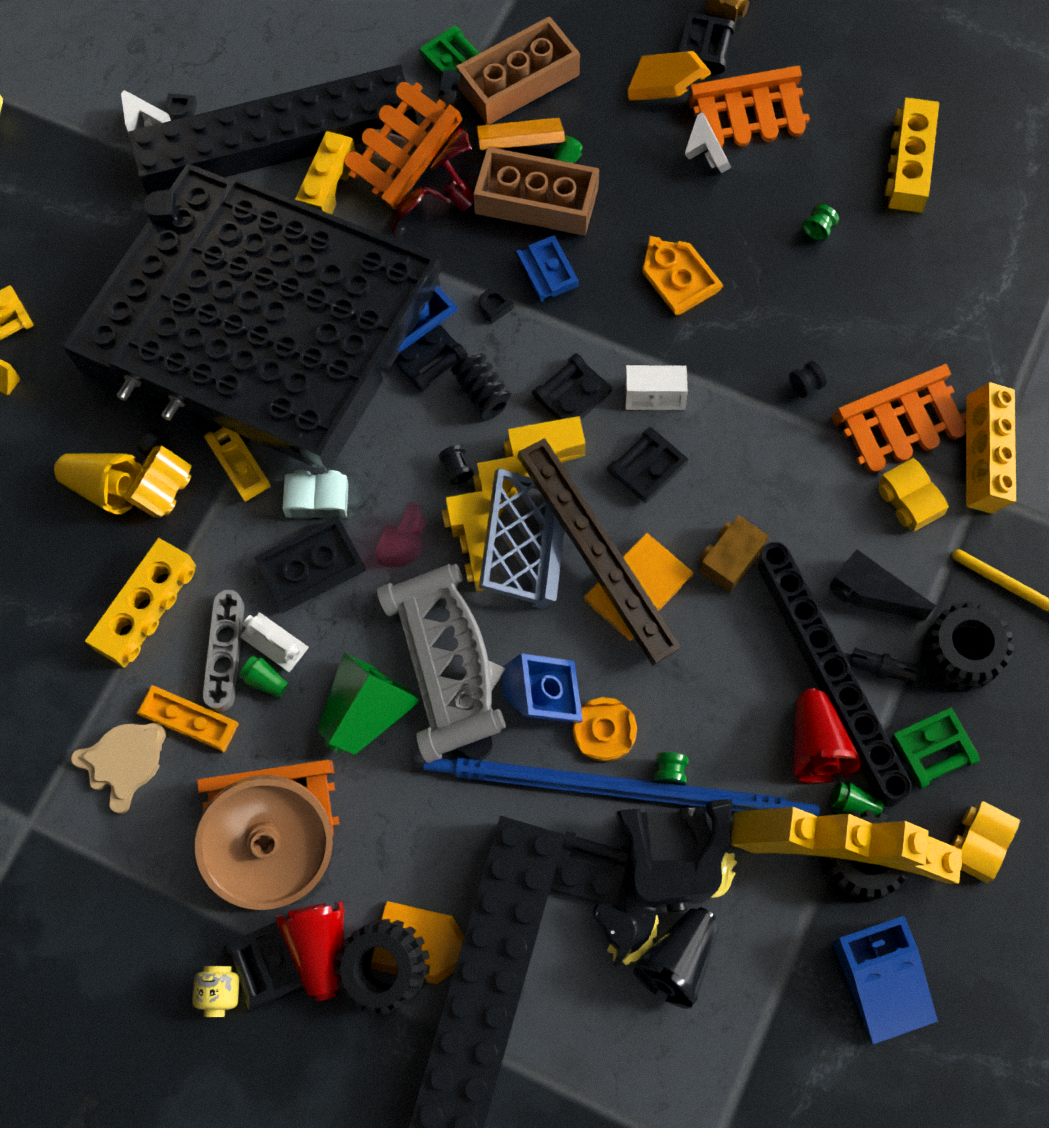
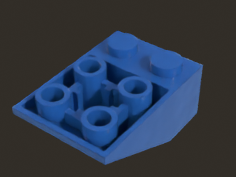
M905 916L840 937L832 942L872 1045L938 1022L920 954Z

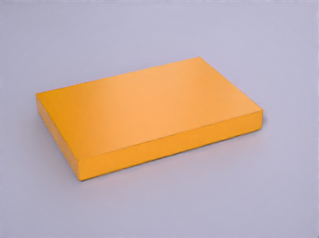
M560 118L477 126L481 151L487 150L488 147L503 149L565 141L564 129Z
M648 533L623 556L658 611L689 581L694 573ZM598 582L584 596V601L631 641L634 636Z

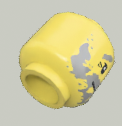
M203 966V972H199L194 976L193 1006L204 1010L203 1017H225V1010L233 1009L237 1006L239 994L238 974L231 972L230 966Z

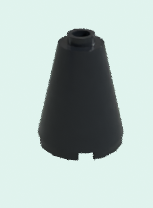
M703 907L689 909L636 961L633 972L639 982L655 995L658 990L667 994L666 1002L680 1008L690 1009L697 1001L719 929L715 921V915Z

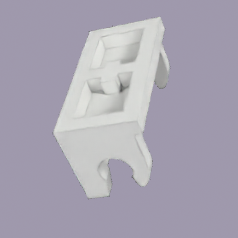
M626 365V410L686 409L688 393L686 366Z

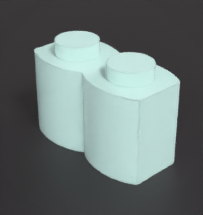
M296 470L291 474H286L282 508L285 517L295 519L315 517L332 519L338 516L339 519L347 518L349 486L347 476L335 470H329L328 473L324 472L318 475H313L306 470Z

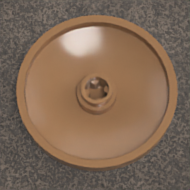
M260 775L236 781L221 790L209 802L200 817L195 836V857L199 871L207 885L218 896L236 906L252 910H270L289 905L309 893L323 877L328 867L333 845L330 821L318 798L306 787L291 779L274 775Z

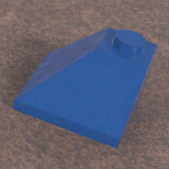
M521 653L502 666L505 668L501 675L504 698L523 716L572 723H581L583 721L575 661Z

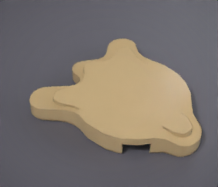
M158 723L119 725L104 734L94 746L74 751L71 760L76 767L89 771L90 786L93 789L100 791L107 786L111 787L110 808L117 814H124L130 807L135 791L146 784L160 767L158 762L160 752L162 751V744L166 738V731Z

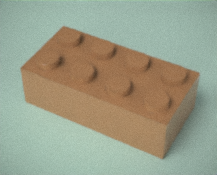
M549 16L457 65L456 71L461 73L458 88L485 124L490 125L580 75V53Z
M488 147L473 194L475 214L586 236L598 192L599 168Z

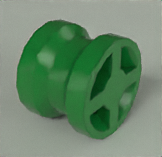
M822 203L816 204L811 211V216L807 217L803 222V230L811 238L824 241L831 233L830 228L837 225L839 216L832 207Z
M672 752L657 753L656 762L659 767L658 771L654 774V781L686 785L687 776L684 774V770L688 766L689 757Z

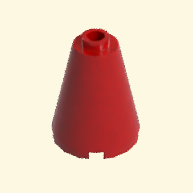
M816 688L803 691L796 699L794 776L798 775L799 781L810 784L833 782L832 776L841 773L843 779L851 776L861 766L859 755L828 694Z
M334 901L335 908L333 909L332 905L326 906V903L288 911L289 919L285 920L282 914L275 916L277 926L308 996H315L316 1001L336 997V990L339 989L337 982L342 980L341 975H335V966L341 964V961L336 960L337 952L343 949L341 945L344 940L345 908L343 901Z

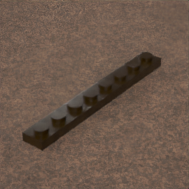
M543 438L519 451L517 455L519 461L652 666L679 651L682 647L547 440Z

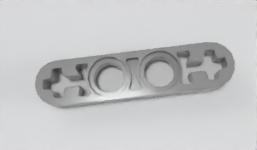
M234 590L221 591L213 602L203 699L207 706L216 712H224L230 709L235 700L241 647L240 636L242 634L245 607L240 595ZM229 599H232L234 604H236V606H231L229 612L232 621L226 619L227 612L222 606L228 604ZM224 628H231L234 630L233 638L226 643L219 642L218 633ZM220 658H228L231 661L230 668L224 673H217L214 670V665ZM213 679L222 681L221 690L226 697L221 698L220 703H216L212 698V695H217L219 690V684L213 681Z

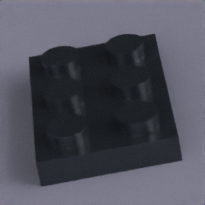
M338 516L254 557L282 613L367 571Z

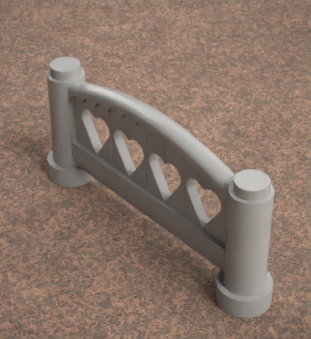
M447 564L396 585L388 583L377 588L379 601L384 612L388 616L397 613L400 615L430 728L419 731L416 735L420 752L427 763L441 759L443 753L500 733L501 729L506 728L500 709L493 710L491 707L492 691L488 656L477 622L467 603L457 590L456 586L463 581L457 564ZM439 599H446L445 609L450 612V617L446 622L424 618ZM453 627L455 629L453 637L458 640V647L454 651L432 647L446 628ZM454 657H463L462 667L467 671V675L463 680H454L440 676ZM463 686H471L472 692L470 696L475 699L473 709L463 710L448 706Z

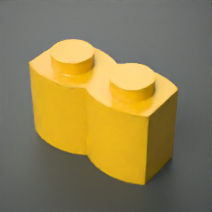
M162 445L156 446L145 459L139 473L129 486L124 499L154 518H159L163 515L167 516L175 507L176 500L174 497L178 489H184L191 479L189 472L192 465Z
M915 458L904 462L881 476L880 486L878 487L881 497L886 502L890 501L896 507L898 521L902 526H907L912 532L939 519L947 512L949 508L947 501Z
M981 801L976 807L970 806L962 820V824L966 825L963 835L957 834L951 843V846L962 850L961 870L985 883L994 880L1005 858L1007 849L1014 838L1020 820L984 801Z

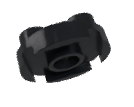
M446 69L443 72L437 101L440 99L445 102L444 110H446L449 104L454 107L457 91L452 89H458L461 73Z

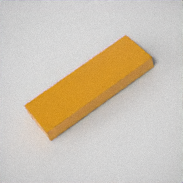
M151 685L137 711V714L142 718L158 723L163 727L225 753L239 725L233 719Z

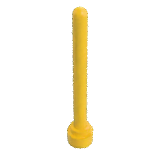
M960 549L952 553V558L956 562L1049 613L1048 597Z

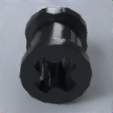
M463 445L450 446L439 454L440 461L445 463L449 473L448 480L451 485L466 482L474 475L473 469L468 466L465 459V448Z

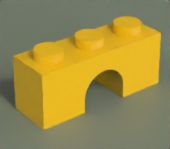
M326 131L295 198L296 201L331 215L333 214L337 205L335 193L338 180L347 181L350 176L351 169L346 165L345 157L349 152L355 151L353 138Z

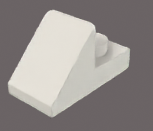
M125 90L121 93L125 125L128 133L132 130L171 121L169 114Z
M701 112L696 117L685 155L688 159H692L708 149L709 151L704 154L711 168L717 166L720 172L723 173L732 167L706 116Z

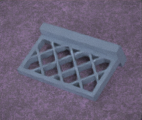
M498 468L494 473L479 588L529 601L531 606L543 609L556 602L565 530L544 498L540 506L537 507L527 491L532 488L538 490L530 477ZM503 480L512 482L518 494L509 499L502 488ZM519 496L522 497L530 510L523 517L520 516L512 504V501ZM504 506L515 521L506 528L498 517L499 509ZM532 514L540 525L539 533L534 536L523 521ZM515 525L519 527L527 541L519 546L516 545L507 531ZM500 535L511 550L502 557L494 547L495 538ZM528 543L536 553L535 562L530 565L520 551ZM514 554L523 568L522 571L514 576L504 562V559ZM495 565H498L507 579L502 584L489 581L491 568ZM526 573L532 582V591L522 590L516 578Z

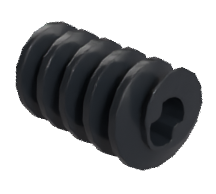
M480 353L463 357L452 366L451 372L453 375H456V379L459 384H462L465 393H468L470 401L475 403L476 410L481 412L482 419H493L506 408L511 393L509 390L502 391L505 384L503 381L496 382L499 375L497 372H491L493 366L491 363H485L487 359L485 354Z

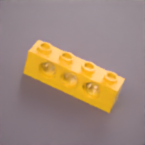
M905 97L902 109H896L893 125L898 126V131H894L891 141V149H895V155L890 156L888 172L892 173V179L888 178L885 188V196H889L888 208L922 213L930 191L939 102Z
M988 382L966 396V507L993 514L1016 502L1015 389Z
M158 538L85 642L94 651L123 668L129 662H133L139 655L141 645L146 637L156 631L159 619L165 610H169L174 605L177 593L183 584L189 583L192 579L196 564L190 555ZM169 574L164 582L156 583L161 575ZM150 599V603L146 608L138 609L142 601ZM132 625L129 633L120 635L121 630L125 626Z

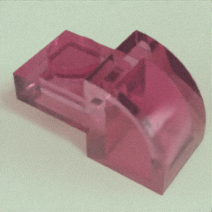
M409 502L398 529L389 526L385 527L375 551L378 564L386 567H402L412 563L422 553L424 547L420 535L423 532L426 519L423 518L420 505Z

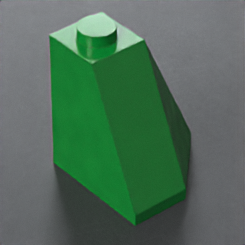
M344 653L317 731L326 740L324 745L332 751L341 754L345 750L355 755L416 706L420 699L397 681L393 683L390 678L380 673V670L350 654Z

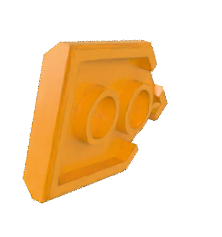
M694 51L645 55L641 57L628 88V98L630 101L679 97L687 91V86L699 78L701 80L705 79L711 72Z
M649 237L642 273L675 315H681L721 290L723 287L722 282L690 243L682 241L673 243L662 241L659 237Z
M387 901L382 919H390L391 923L396 920L404 922L403 928L406 929L411 926L416 930L413 936L416 939L422 937L425 942L421 945L422 951L428 950L430 957L425 960V964L430 965L429 973L424 976L427 980L426 982L437 985L453 974L465 937L453 916ZM375 947L370 969L397 975L398 967L393 955L384 948Z

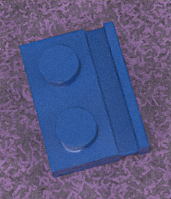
M555 235L529 245L528 249L516 251L517 258L540 302H543L544 298L549 296L555 297L579 286V280Z

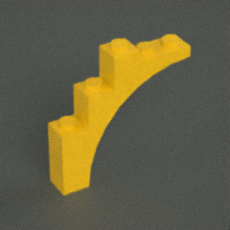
M580 416L508 429V441H503L506 458L477 463L478 474L473 475L476 492L446 497L448 509H442L445 528L451 527L453 537L459 536L462 554L469 553L470 563L465 564L467 581L474 582L476 592L485 590L479 588L495 470L500 468L530 477L517 455L522 449L543 438L547 440L561 463L585 456L586 443ZM503 480L502 488L510 499L518 491L512 482ZM505 506L502 507L501 509H499V513H498V517H499V518H500L502 512L504 511Z
M795 807L734 812L731 845L754 854H801L853 860L908 871L946 884H959L962 850L928 836V830L907 821L870 823L851 814L815 816Z

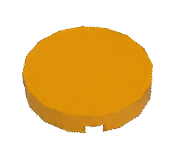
M607 697L592 699L584 704L581 708L583 721L581 723H573L572 728L575 745L581 753L593 761L604 763L619 760L629 753L635 743L637 724L631 710L619 700Z

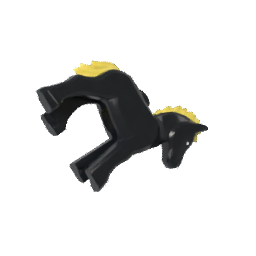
M732 799L714 800L706 803L707 814L712 820V833L708 827L704 807L680 808L681 819L690 827L697 844L696 855L692 862L652 860L648 812H641L640 809L616 811L615 815L619 826L626 833L630 845L631 869L625 888L624 912L614 909L606 902L597 903L593 909V916L603 928L610 943L607 951L608 953H613L614 966H618L621 962L625 965L630 964V962H636L653 946V938L657 937V925L659 924L657 912L659 907H667L668 913L687 911L688 904H696L710 898H718L728 891L736 874L732 869L737 864V861L734 860L735 853H726L731 846L729 826L733 807Z

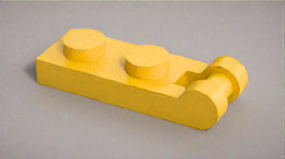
M223 427L214 433L210 431L203 435L244 502L271 487L238 433ZM228 438L231 440L222 446L219 444Z

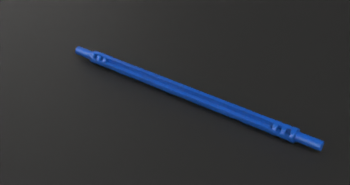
M458 758L457 761L439 759L431 763H427L424 760V770L453 773L458 778L706 808V803L709 801L732 799V811L736 812L795 807L819 816V805L786 801V797L466 758Z

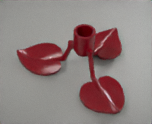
M461 127L451 134L431 162L433 170L443 164L453 178L444 188L447 194L444 195L429 187L422 188L420 186L396 209L391 224L394 232L398 222L427 194L442 199L447 205L452 201L462 212L474 203V191L460 179L448 159L471 149L468 133L463 131Z

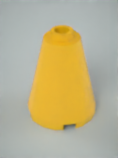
M125 453L64 454L56 461L54 472L58 482L112 514H124L133 506V504L124 499V496L142 466L134 460L136 457Z

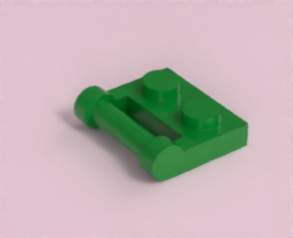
M458 26L450 27L419 48L420 56L441 77L443 76L444 69L456 71L457 65L467 61L451 44H456L469 58L480 54L463 36V31Z
M952 707L898 731L891 736L911 772L915 785L919 789L930 785L931 780L965 764L971 766L980 761L975 747ZM953 744H957L960 749L959 753L924 769L920 762L921 759Z

